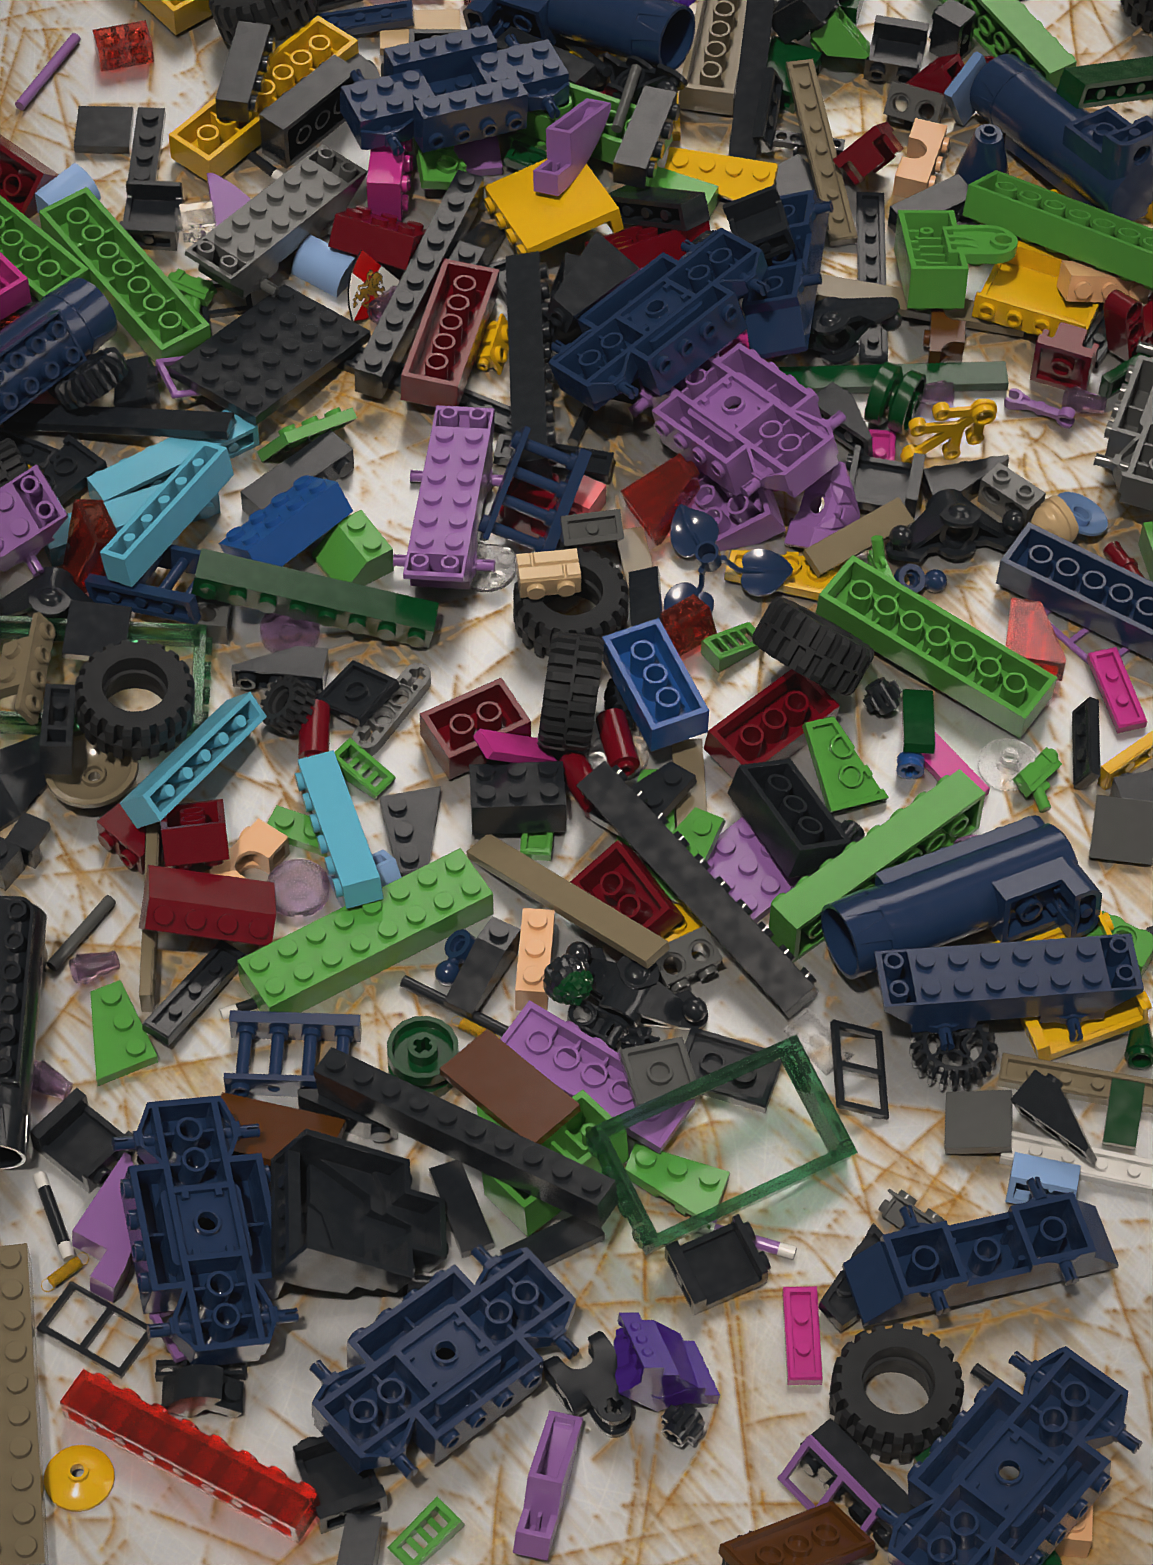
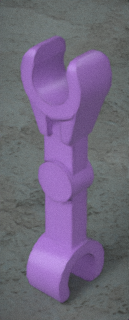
M1017 388L1010 389V398L1006 397L1004 399V405L1007 409L1030 410L1036 415H1044L1056 419L1057 423L1064 428H1071L1075 422L1073 419L1075 410L1073 408L1062 407L1058 409L1046 405L1043 401L1031 400L1030 397Z

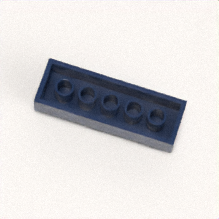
M1028 522L1000 560L996 584L1153 660V582Z

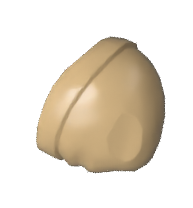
M1057 495L1046 498L1039 508L1036 509L1030 522L1071 543L1075 540L1079 531L1074 514L1064 500Z

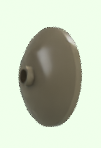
M79 730L75 732L72 775L45 774V778L52 794L63 803L78 808H96L118 800L132 787L138 775L139 762L138 760H132V757L124 756V759L113 757L111 752H108V754L101 752L97 749V743L95 745L90 744L85 738V733Z

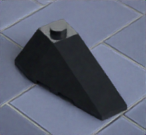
M41 734L0 749V831L19 820L21 815L28 811V806L35 797H40L46 790L45 774H40Z

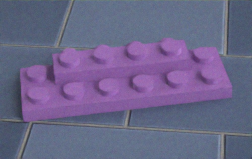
M530 1000L500 1038L570 1097H573L583 1089L627 1130V1135L659 1154L695 1105V1100L636 1112L618 1056L619 1053L609 1048L602 1039L592 1038L582 1032L575 1023L571 1021L565 1022Z

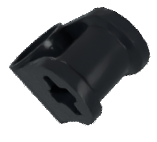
M583 1000L580 1006H569L567 1021L575 1023L582 1032L592 1038L602 1039L609 1048L617 1052L616 1046L620 1039L629 1033L630 1025L620 1016L609 1013L587 1000ZM583 1018L586 1019L587 1022L581 1023L576 1021V1019Z

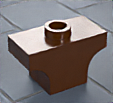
M932 308L929 330L924 329L923 347H928L927 363L962 361L966 321L953 320L945 315L942 308Z

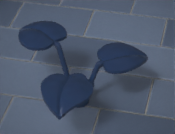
M679 504L672 519L671 542L679 555L686 558L695 555L700 566L698 569L699 584L696 588L689 582H682L669 589L664 598L663 605L667 618V628L674 631L691 630L709 619L714 609V599L709 593L702 591L705 573L716 571L722 563H725L735 572L742 574L741 584L745 591L760 597L774 593L793 573L791 564L784 557L773 551L754 549L744 554L742 558L743 568L738 567L727 559L726 555H721L718 546L715 544L719 536V527L715 519L705 512Z

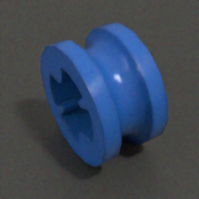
M900 753L897 756V774L905 779L921 777L924 774V756L921 753Z

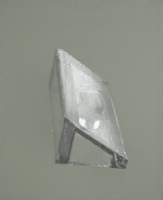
M804 1008L783 1031L827 1076L833 1072L831 1030L813 1011ZM840 1040L842 1060L848 1061L854 1056V1053Z

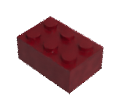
M356 205L355 208H346V211L335 214L328 247L358 255L360 250H363L375 261L406 270L426 232V229H423L424 225L414 221H408L407 224L397 221L398 217L387 213H382L381 216L371 213V208Z
M502 677L420 713V735L449 780L468 772L469 764H485L492 761L486 759L474 740L473 736L479 729L531 737V720Z
M223 799L177 804L161 820L165 867L172 866V868L183 870L190 868L191 864L203 862L206 866H216L224 863L223 860L230 859Z
M619 840L614 842L570 881L662 938L685 918L637 854Z

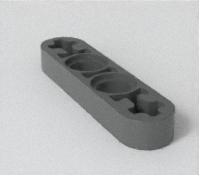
M414 663L406 667L397 678L400 688L362 727L358 726L353 732L352 740L371 756L381 749L431 686V671L425 664ZM412 677L416 678V681L413 683V689L411 688ZM396 695H405L409 698L403 704H397L392 701ZM379 716H388L392 719L386 725H380L375 722V719ZM371 736V743L365 742L364 744H361V740L367 741Z

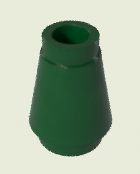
M1149 1023L1129 1031L1124 1056L1128 1064L1135 1069H1147L1153 1065V1036Z

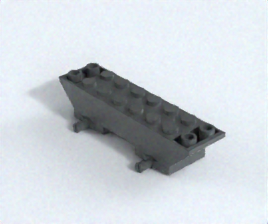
M322 144L185 250V255L199 264V272L242 299L251 292L261 289L275 297L280 292V287L268 279L278 271L279 263L300 247L310 234L317 238L326 235L331 236L335 214L346 211V208L365 179L367 171Z

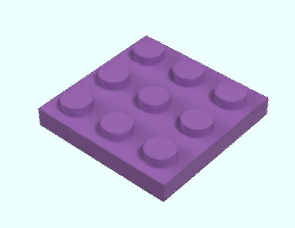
M744 816L719 835L707 861L711 866L708 872L714 879L720 876L730 886L732 890L728 894L735 901L741 898L753 912L750 917L756 924L770 913L771 902L780 893L786 894L804 877L788 878Z

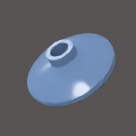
M1063 492L1057 495L1064 500L1074 514L1079 527L1078 533L1087 536H1098L1104 533L1108 526V520L1103 510L1095 502L1074 492Z

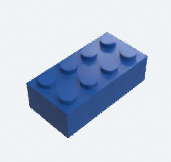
M305 475L295 480L294 486L288 491L274 496L271 504L252 513L249 516V520L241 527L231 529L226 534V538L218 544L226 554L283 566L352 513L353 509L338 482Z
M659 618L602 637V640L605 641L602 660L651 752L708 732L709 709Z

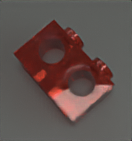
M146 20L93 30L95 51L101 72L154 62L153 45Z
M695 594L662 612L663 626L680 657L701 645V641L705 638L717 634L710 607Z

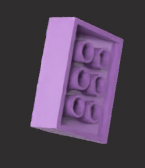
M680 455L665 463L678 506L683 504L689 508L705 512L717 522L719 536L715 544L718 546L719 551L760 544L786 531L772 489L759 488L748 498L742 493L735 496Z

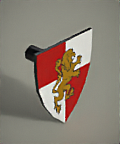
M360 250L348 279V308L351 321L367 319L377 314L388 304L400 282L363 250Z

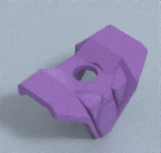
M838 461L839 463L805 490L798 513L794 518H790L784 541L785 545L806 549L860 519L858 503L845 462ZM821 498H823L825 502L824 508L818 513L822 502Z

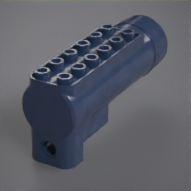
M471 0L463 10L467 29L488 25L495 39L510 26H513L541 40L549 39L552 45H555L559 38L563 37L624 58H628L630 55L640 57L653 68H656L661 63L676 70L686 59L695 35V16L690 7L672 0Z
M1013 54L997 56L980 70L970 90V104L989 124L996 125L1006 135L1005 147L1069 198L1131 221L1139 219L1148 213L1149 205L1153 201L1152 118L1146 115L1131 124L1109 106L1093 113L1088 112L1084 108L1076 109L1056 93L1057 87L1043 77L1038 70Z
M72 278L45 295L35 306L0 330V424L84 363L87 357L115 336L118 325L114 310L104 294L89 281L82 278Z
M1034 815L877 872L874 887L858 890L824 905L821 913V925L827 948L836 966L847 978L855 979L877 972L874 951L940 947L988 928L1000 942H1010L1058 924L1068 938L1084 936L1090 933L1099 922L1098 916L1101 910L1102 893L1079 866L1075 852L1065 834L1056 826L1049 823L1045 824L1041 817Z

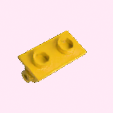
M503 313L500 314L498 321H491V323L487 324L482 340L484 346L480 347L475 360L478 369L485 371L488 368H494L498 375L502 373L509 351L508 321Z

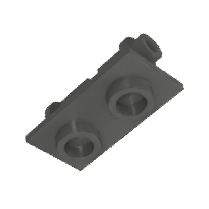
M888 1189L893 1198L890 1202L885 1199L878 1209L882 1212L884 1219H887L900 1229L905 1225L899 1210L904 1206L907 1208L908 1205L913 1206L918 1223L932 1224L945 1220L929 1208L924 1213L914 1205L917 1200L902 1189L898 1194Z

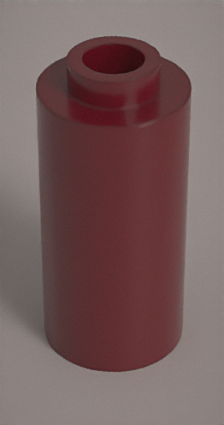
M314 699L316 700L315 705L310 707L313 710L312 714L306 716L308 719L306 724L301 723L298 759L329 751L330 706L325 701Z
M607 709L596 717V725L606 760L611 768L616 764L628 777L640 766L628 720L622 709Z
M568 752L560 759V761H563L564 781L585 816L591 819L589 812L595 808L581 794L576 785L594 769L584 754Z

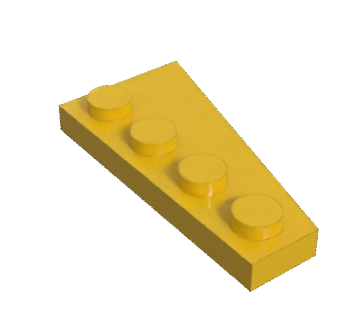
M670 147L665 169L719 186V199L722 197L734 201L775 185L778 164Z
M732 550L729 560L738 567L743 568L742 558L750 550ZM787 551L786 554L781 556L791 564L793 573L777 592L818 601L819 594L845 563L818 578L804 556H799V552ZM727 566L724 580L741 584L742 574L735 572Z

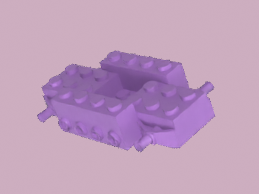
M733 340L662 396L643 386L640 377L638 378L642 391L640 393L641 398L628 407L630 413L637 417L645 409L653 407L654 409L651 411L655 420L654 428L660 435L662 443L735 496L742 493L748 498L759 488L765 487L766 489L785 491L795 498L839 463L837 459L839 452L833 432L835 428L846 421V416L843 412L838 410L829 419L822 418L817 403L819 398L811 388H805L792 375H786L773 362H767L754 349L749 350L741 343H738L723 356L719 357L720 352L732 344ZM731 406H738L737 408L729 409Z

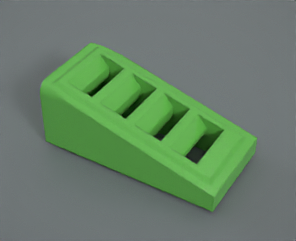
M746 622L711 635L701 641L700 653L719 673L759 650L758 646L753 644V641L750 642L744 635L748 633L752 637L756 628L750 622ZM739 638L744 644L740 645L736 639ZM731 643L734 648L731 649L728 644Z
M351 738L346 740L334 752L344 779L374 799L396 779L390 771ZM347 757L353 759L349 763H346L344 761ZM359 763L362 767L356 771L353 768ZM367 770L371 771L372 773L366 779L362 776ZM379 776L383 780L374 787L371 782Z
M436 1497L387 1548L404 1565H423L451 1540L465 1524L447 1505ZM438 1514L448 1523L444 1529L433 1519ZM429 1524L438 1533L434 1539L423 1529L425 1525ZM418 1533L428 1543L424 1549L412 1538L415 1534ZM405 1543H408L418 1553L415 1559L402 1548Z

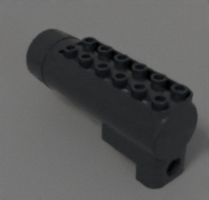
M0 896V1170L18 1167L26 1161L32 1121L31 1097L42 973L47 972L46 963L48 961V953L45 946L47 915L39 906L21 896Z

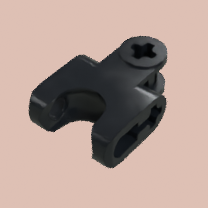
M598 1331L588 1337V1353L593 1360L591 1364L582 1369H573L563 1363L559 1356H553L544 1361L543 1373L544 1378L569 1415L578 1416L587 1411L604 1435L617 1438L626 1434L631 1427V1402L629 1398L619 1394L615 1379L617 1369L615 1349L602 1331Z

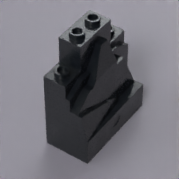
M306 1128L271 1158L272 1279L305 1288L346 1294L356 1286L373 1291L380 1288L396 1293L414 1278L415 1269L429 1273L447 1258L449 1246L446 1240L447 1214L445 1213V1199L411 1189L410 1159Z

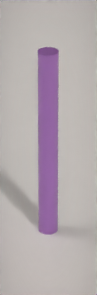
M72 33L15 102V106L19 110H24L80 42L81 38L78 34Z

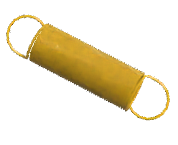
M462 1018L459 1025H455L458 1026V1029L476 1038L486 1030V1028L466 1018Z
M77 1256L73 1257L46 1279L55 1288L84 1265L81 1264L82 1262Z

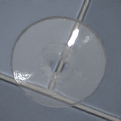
M1007 738L994 740L981 750L977 762L978 771L983 780L990 786L1003 791H1018L1019 788L1012 779L1030 762L1035 761L1037 755L1031 747L1019 740Z

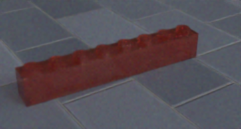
M83 1369L60 1400L64 1418L296 1543L300 1542L316 1518L315 1507L320 1506L317 1491L311 1485L300 1481L298 1484L289 1479L286 1473L278 1467L271 1465L268 1468L259 1463L257 1458L248 1451L240 1450L238 1452L229 1447L228 1443L218 1435L211 1434L208 1436L199 1431V1428L193 1422L184 1418L181 1421L174 1418L163 1406L157 1403L150 1405L144 1402L133 1390L129 1388L122 1390L112 1385L110 1379L101 1373L96 1372L92 1374Z

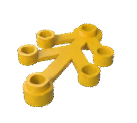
M978 399L971 406L949 408L946 402L936 403L932 407V413L936 421H945L948 418L960 419L957 421L926 423L922 417L911 419L908 427L912 436L937 434L918 446L915 444L905 446L900 454L901 462L912 464L914 453L926 454L948 439L949 441L944 443L941 448L944 458L947 460L958 458L961 454L960 444L964 429L973 423L965 431L967 442L970 445L981 443L984 440L983 431L985 425L990 424L996 418V403L990 399Z

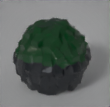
M566 953L561 958L557 957L544 970L543 989L553 1001L559 1004L580 1006L582 1001L590 996L589 993L593 990L592 984L594 979L590 971V965L575 954Z

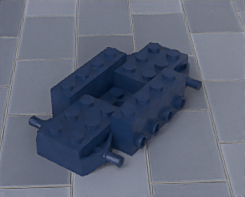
M488 25L384 48L383 77L365 79L360 69L351 71L350 77L354 84L341 86L340 111L362 150L390 146L393 154L398 156V153L401 155L404 152V147L400 142L408 141L414 137L422 153L526 129L527 112L542 109L547 110L550 118L554 119V116L558 118L561 111L557 105L565 104L569 101V72L549 39L520 44L514 34H511V37L508 34L504 40L509 48L497 51V40Z
M720 228L697 244L689 240L682 242L681 250L686 252V254L679 261L662 252L577 318L582 335L567 345L559 340H556V343H552L551 350L557 354L550 359L549 365L560 389L594 411L600 409L619 394L635 399L634 396H638L639 390L632 386L631 383L639 377L643 386L659 396L665 394L748 328L738 299L753 290L762 296H765L770 291V286L762 282V280L769 276L768 265L762 249L724 228Z
M220 1095L147 1102L137 1131H133L132 1136L112 1137L114 1152L133 1149L145 1163L129 1166L125 1178L120 1180V1193L143 1314L174 1311L172 1318H169L167 1323L147 1324L148 1339L172 1338V1341L191 1365L215 1366L257 1361L261 1355L266 1353L275 1326L283 1323H297L299 1320L297 1308L277 1310V1306H273L271 1300L277 1299L284 1282L272 1279L271 1195L268 1187L271 1181L269 1166L264 1165L262 1153L232 1156L237 1141L244 1138L260 1137L259 1124L239 1125V1121H235ZM200 1218H209L214 1222L215 1228L213 1230H204L199 1226L198 1220Z
M482 1244L477 1245L471 1251V1255L483 1266V1271L475 1285L455 1264L446 1271L443 1269L439 1270L431 1277L428 1284L419 1290H411L396 1307L383 1310L377 1316L375 1322L366 1328L361 1327L351 1334L347 1341L348 1369L338 1373L336 1371L331 1373L321 1360H317L316 1364L313 1363L309 1370L320 1380L322 1385L312 1401L314 1426L357 1474L363 1470L390 1466L392 1464L400 1470L407 1480L411 1479V1475L414 1477L418 1472V1468L405 1456L411 1438L435 1465L541 1386L544 1359L534 1349L554 1345L568 1359H572L573 1356L577 1355L579 1348L567 1337V1329L575 1313L576 1298L528 1247L492 1257ZM441 1348H449L455 1355L449 1360H442L437 1357L436 1352Z
M1067 1346L1057 1349L1039 1361L1035 1359L1033 1362L1018 1351L1014 1352L1008 1363L1024 1373L1026 1377L1023 1395L1021 1396L998 1378L989 1387L984 1385L976 1394L973 1406L967 1412L963 1410L956 1416L952 1423V1430L945 1437L941 1435L935 1440L929 1451L931 1454L924 1462L918 1461L910 1469L907 1475L909 1503L915 1508L905 1514L902 1512L900 1515L885 1503H882L881 1508L877 1509L875 1516H878L890 1525L893 1530L888 1547V1563L891 1565H1042L1106 1490L1112 1480L1110 1476L1111 1461L1096 1449L1113 1442H1119L1133 1454L1137 1452V1449H1140L1143 1442L1126 1431V1424H1124L1129 1391ZM1011 1466L1019 1471V1476L1014 1480H1005L1000 1476L999 1472L1002 1468Z

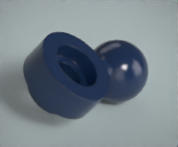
M906 564L898 568L894 574L897 582L916 593L921 591L923 587L929 592L939 593L947 585V577L944 572L933 569L925 574L916 564ZM905 576L908 577L910 580L909 585H907L904 581Z
M467 930L455 931L446 941L444 950L448 959L439 963L435 969L436 980L444 986H451L460 971L459 964L464 963L476 940Z

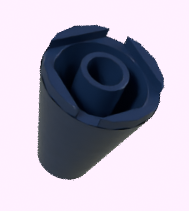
M983 124L977 127L960 160L955 175L959 174L968 185L995 170L1009 175L1003 133L996 125Z

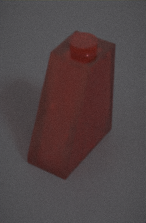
M680 453L621 490L626 506L639 524L643 526L645 532L656 546L661 544L670 532L672 519L679 504L688 507L701 489L697 479L700 475L697 467L691 460L686 462Z
M75 499L73 503L62 569L70 572L74 577L75 584L84 593H88L84 581L90 573L107 576L100 551L117 534V530L103 500Z
M1011 598L1005 646L1058 677L1057 681H1062L1066 657L1042 602Z

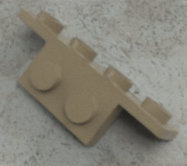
M40 612L33 613L29 636L4 643L0 657V699L17 694L15 710L30 725L38 723L55 637L53 624Z

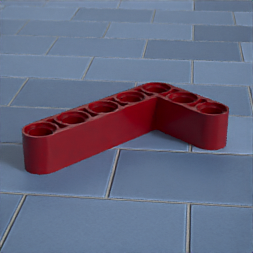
M1118 289L1113 290L1107 296L1103 308L1107 346L1109 352L1127 361L1138 354L1136 349L1139 340L1153 344V299L1143 307L1141 302Z

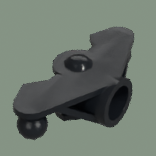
M608 52L598 55V58L612 69L610 75L611 83L605 86V93L621 99L631 66L633 64L641 66L642 70L631 101L632 104L637 105L644 86L678 93L679 90H683L688 85L687 80L682 74L661 63L656 68H653L645 60L634 55H630L626 62L619 60ZM596 71L597 87H602L607 82L608 77H604Z
M826 297L819 300L814 306L808 349L819 351L821 359L827 364L838 365L852 360L859 352L857 341L872 324L877 325L880 323L881 327L886 331H895L901 326L902 317L898 312L900 310L899 301L894 297ZM790 354L772 357V360L783 362Z
M944 489L932 495L926 504V510L909 528L905 525H897L892 528L889 534L890 542L886 545V554L894 560L920 563L928 553L938 552L951 559H964L974 553L976 546L987 545L1005 551L1011 547L1022 532V528L1025 525V516L1019 510L1011 509L1003 515L1002 523H999L966 499L961 491Z
M44 567L43 573L39 572L40 575L32 577L31 580L0 599V635L17 626L29 627L30 630L33 613L40 612L53 624L55 628L53 641H57L65 636L70 600L94 601L75 584L74 577L70 572L57 567Z
M576 941L567 947L566 953L575 954L590 965L594 982L592 984L593 990L589 994L599 1003L598 1007L620 1016L628 1022L630 1027L637 1028L638 1025L690 1030L691 1026L701 1029L706 1025L708 1010L705 1002L701 998L696 997L690 990L674 994L658 981L659 967L656 962L647 969L626 955L621 957L618 962L607 961L603 948L588 947L584 942Z

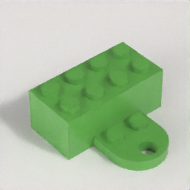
M898 210L894 252L907 308L915 310H925L927 308H942L943 310L964 309L969 270L967 264L980 266L1010 261L1017 253V237L1011 231L998 226L957 225L954 210Z
M582 1089L572 1097L580 1104L581 1111L541 1145L608 1176L629 1159L627 1130ZM477 1106L478 1116L501 1126ZM481 1172L484 1195L527 1237L562 1211Z

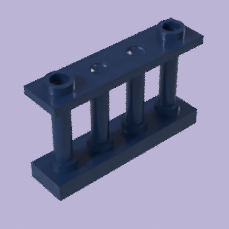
M524 426L520 432L516 430L509 446L513 448L512 455L489 515L484 514L482 516L477 531L482 532L479 538L482 541L489 540L490 534L493 533L531 548L533 553L554 551L561 535L560 516L569 514L592 452L580 448L575 454L572 452L570 455L529 439L528 435L531 428ZM523 449L564 465L565 469L569 471L565 482L560 480L558 483L518 467L517 464ZM512 477L554 493V497L558 498L555 508L546 510L506 494ZM501 506H506L543 521V525L548 526L544 537L539 536L535 538L495 522Z
M171 544L133 587L109 580L107 576L90 573L84 581L88 595L95 603L132 607V612L196 625L201 618V614L196 600L197 596L191 594L193 582L186 592L174 591L172 589L184 572L196 573L201 550ZM158 567L170 569V572L159 587L145 585Z
M230 1010L229 1026L231 1038H238L239 1042L236 1073H224L225 1093L242 1097H298V1089H317L313 1073L316 1063L317 1042H337L336 1049L349 1055L350 1043L361 1042V1015ZM253 1039L271 1040L268 1074H249ZM286 1040L304 1041L301 1075H282L284 1042Z

